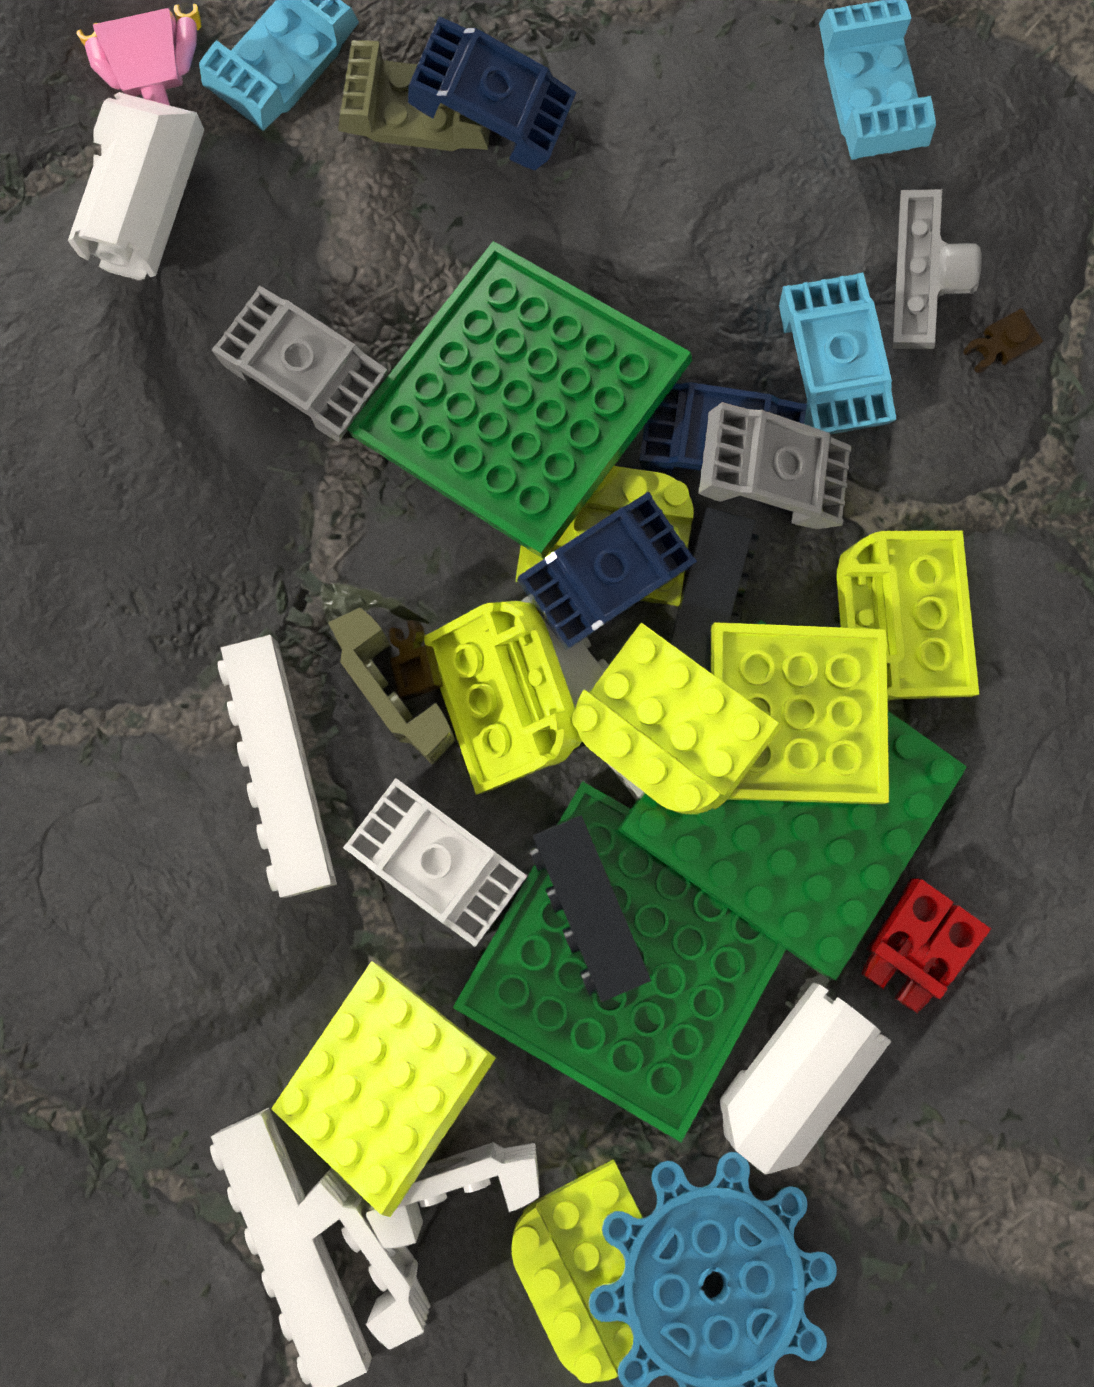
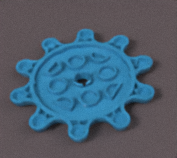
M728 1152L719 1159L713 1181L704 1187L691 1185L686 1179L682 1168L675 1162L663 1161L656 1165L652 1172L651 1180L657 1194V1205L651 1215L638 1219L628 1213L614 1211L604 1219L602 1234L610 1245L616 1247L622 1253L625 1260V1269L618 1281L598 1286L592 1291L589 1297V1308L592 1315L601 1322L623 1321L632 1330L633 1346L622 1359L618 1368V1377L624 1387H647L653 1379L663 1375L675 1379L679 1387H778L773 1373L775 1364L783 1355L795 1354L807 1361H816L823 1356L827 1347L826 1336L818 1326L812 1324L807 1319L804 1313V1301L810 1291L829 1286L834 1281L837 1274V1266L829 1254L818 1251L807 1253L799 1249L795 1243L794 1228L806 1213L808 1205L806 1196L800 1189L788 1186L781 1189L769 1200L762 1201L757 1199L749 1189V1163L747 1159L737 1152ZM711 1271L718 1272L723 1280L722 1291L716 1297L707 1298L701 1286H703L705 1278L712 1273Z

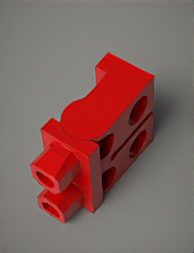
M911 878L902 892L904 895L879 929L875 939H872L866 948L872 954L867 959L861 974L882 989H884L895 971L901 974L907 980L895 996V999L911 1011L918 1013L930 1001L932 996L938 999L942 998L948 989L946 987L955 979L991 928L959 905H953L954 902L924 880Z

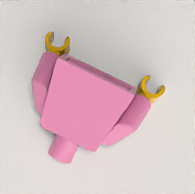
M193 4V11L189 14H182L180 5H175L174 11L177 23L170 9L165 8L107 22L93 23L94 33L92 35L85 36L81 29L77 31V35L86 49L91 68L111 88L122 89L125 94L131 96L142 95L143 99L170 106L166 89L179 87L183 84L182 75H185L190 70L196 49L197 31L201 27L197 4Z

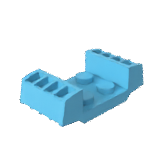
M276 0L231 51L217 40L212 44L199 62L202 85L264 131L281 113L288 112L338 56L342 44L358 25L359 21L352 8L341 0Z
M881 0L828 9L819 22L827 76L841 134L846 139L851 160L930 145L936 120L931 96L918 98L904 42L905 33L912 19L906 0Z
M857 273L850 276L783 286L779 308L784 333H793L807 397L804 424L830 434L887 425L895 421L896 413L891 391L892 379L874 301L870 298L864 274Z

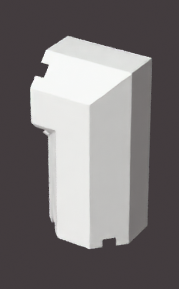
M118 92L114 95L116 100L112 98L104 100L94 128V143L101 144V156L94 154L93 169L68 242L78 256L88 261L91 254L100 258V268L110 273L142 280L145 279L146 273L150 277H154L157 274L204 133V128L196 112Z
M811 984L747 1070H740L720 1097L724 1136L739 1154L765 1175L801 1164L891 1042L886 1036L880 1034L881 1031L843 1000L837 997L833 1001L826 995L828 990L820 984Z

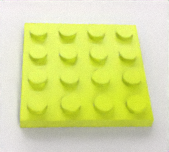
M714 623L711 626V674L782 725L728 799L859 804L889 803L886 629Z
M371 961L271 1109L380 1215L391 1217L496 1057L386 969Z

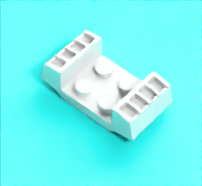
M396 778L343 847L372 871L475 947L527 877V875Z
M493 1142L426 1164L391 1217L380 1215L372 1206L366 1212V1216L383 1248H397L416 1243L423 1224L418 1201L421 1207H428L447 1199L446 1192L463 1187L465 1193L474 1192L491 1184L489 1178L497 1175L501 1182L509 1212L528 1205L539 1198L536 1145L531 1143L503 1148Z
M331 1167L295 1209L294 1214L308 1242L338 1219L343 1223L345 1227L341 1231L348 1245L356 1253L361 1250L371 1264L368 1267L369 1273L379 1289L382 1291L388 1289L376 1299L366 1326L385 1347L392 1349L424 1332L423 1327L426 1325L425 1320H427L428 1309L431 1305L416 1277L418 1263L406 1246L397 1248H383L366 1216V1212L369 1211L371 1205Z

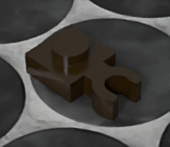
M1021 308L989 325L983 332L986 338L972 340L963 350L965 356L973 351H979L983 354L984 360L979 362L974 368L976 373H981L992 365L996 357L1005 366L1038 348L1043 340Z
M414 620L407 621L409 628L407 639L404 638L402 629L394 627L389 629V639L393 646L398 648L400 654L390 659L399 698L406 700L443 687L434 648L427 645L422 646L425 637L424 627L420 622Z

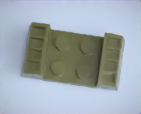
M352 40L338 131L366 136L375 142L446 151H455L460 148L488 150L490 129L442 103H440L433 119L408 103L409 83L418 64L385 61L382 58L379 41Z
M358 608L328 622L342 648L341 664L388 729L399 742L412 744L433 765L455 742L454 735L436 703L413 719L395 692L388 697L382 689L389 684L371 660L391 645L381 627L362 608Z

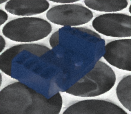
M439 16L409 83L408 103L432 119L440 103L514 142L515 145L509 160L536 170L549 160L577 92L553 77L549 68L479 29L465 28Z
M692 382L675 383L645 423L639 459L642 470L659 472L669 476L672 475L674 467L701 471L708 413L722 402L750 410H764L802 424L805 422L807 405L778 399L771 394Z
M647 492L555 550L545 559L519 575L517 581L565 651H568L632 605L682 574L697 561L675 532L674 527L664 516L663 511L655 503L650 492Z

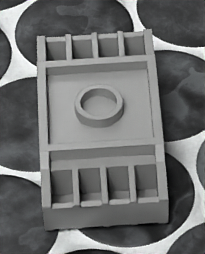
M259 286L255 294L245 304L246 306L236 316L234 322L224 332L222 338L211 351L222 365L246 382L253 378L310 416L316 429L339 442L347 432L349 425L385 380L387 369L363 353L355 344L290 301L281 299Z
M722 402L708 413L698 494L719 502L743 496L793 512L792 524L808 528L823 529L842 526L851 445L832 438L828 432L764 410H750Z

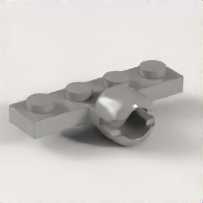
M942 189L901 190L893 349H934L938 297L944 294H973L979 285L982 265L980 246L976 243L948 244L941 239Z

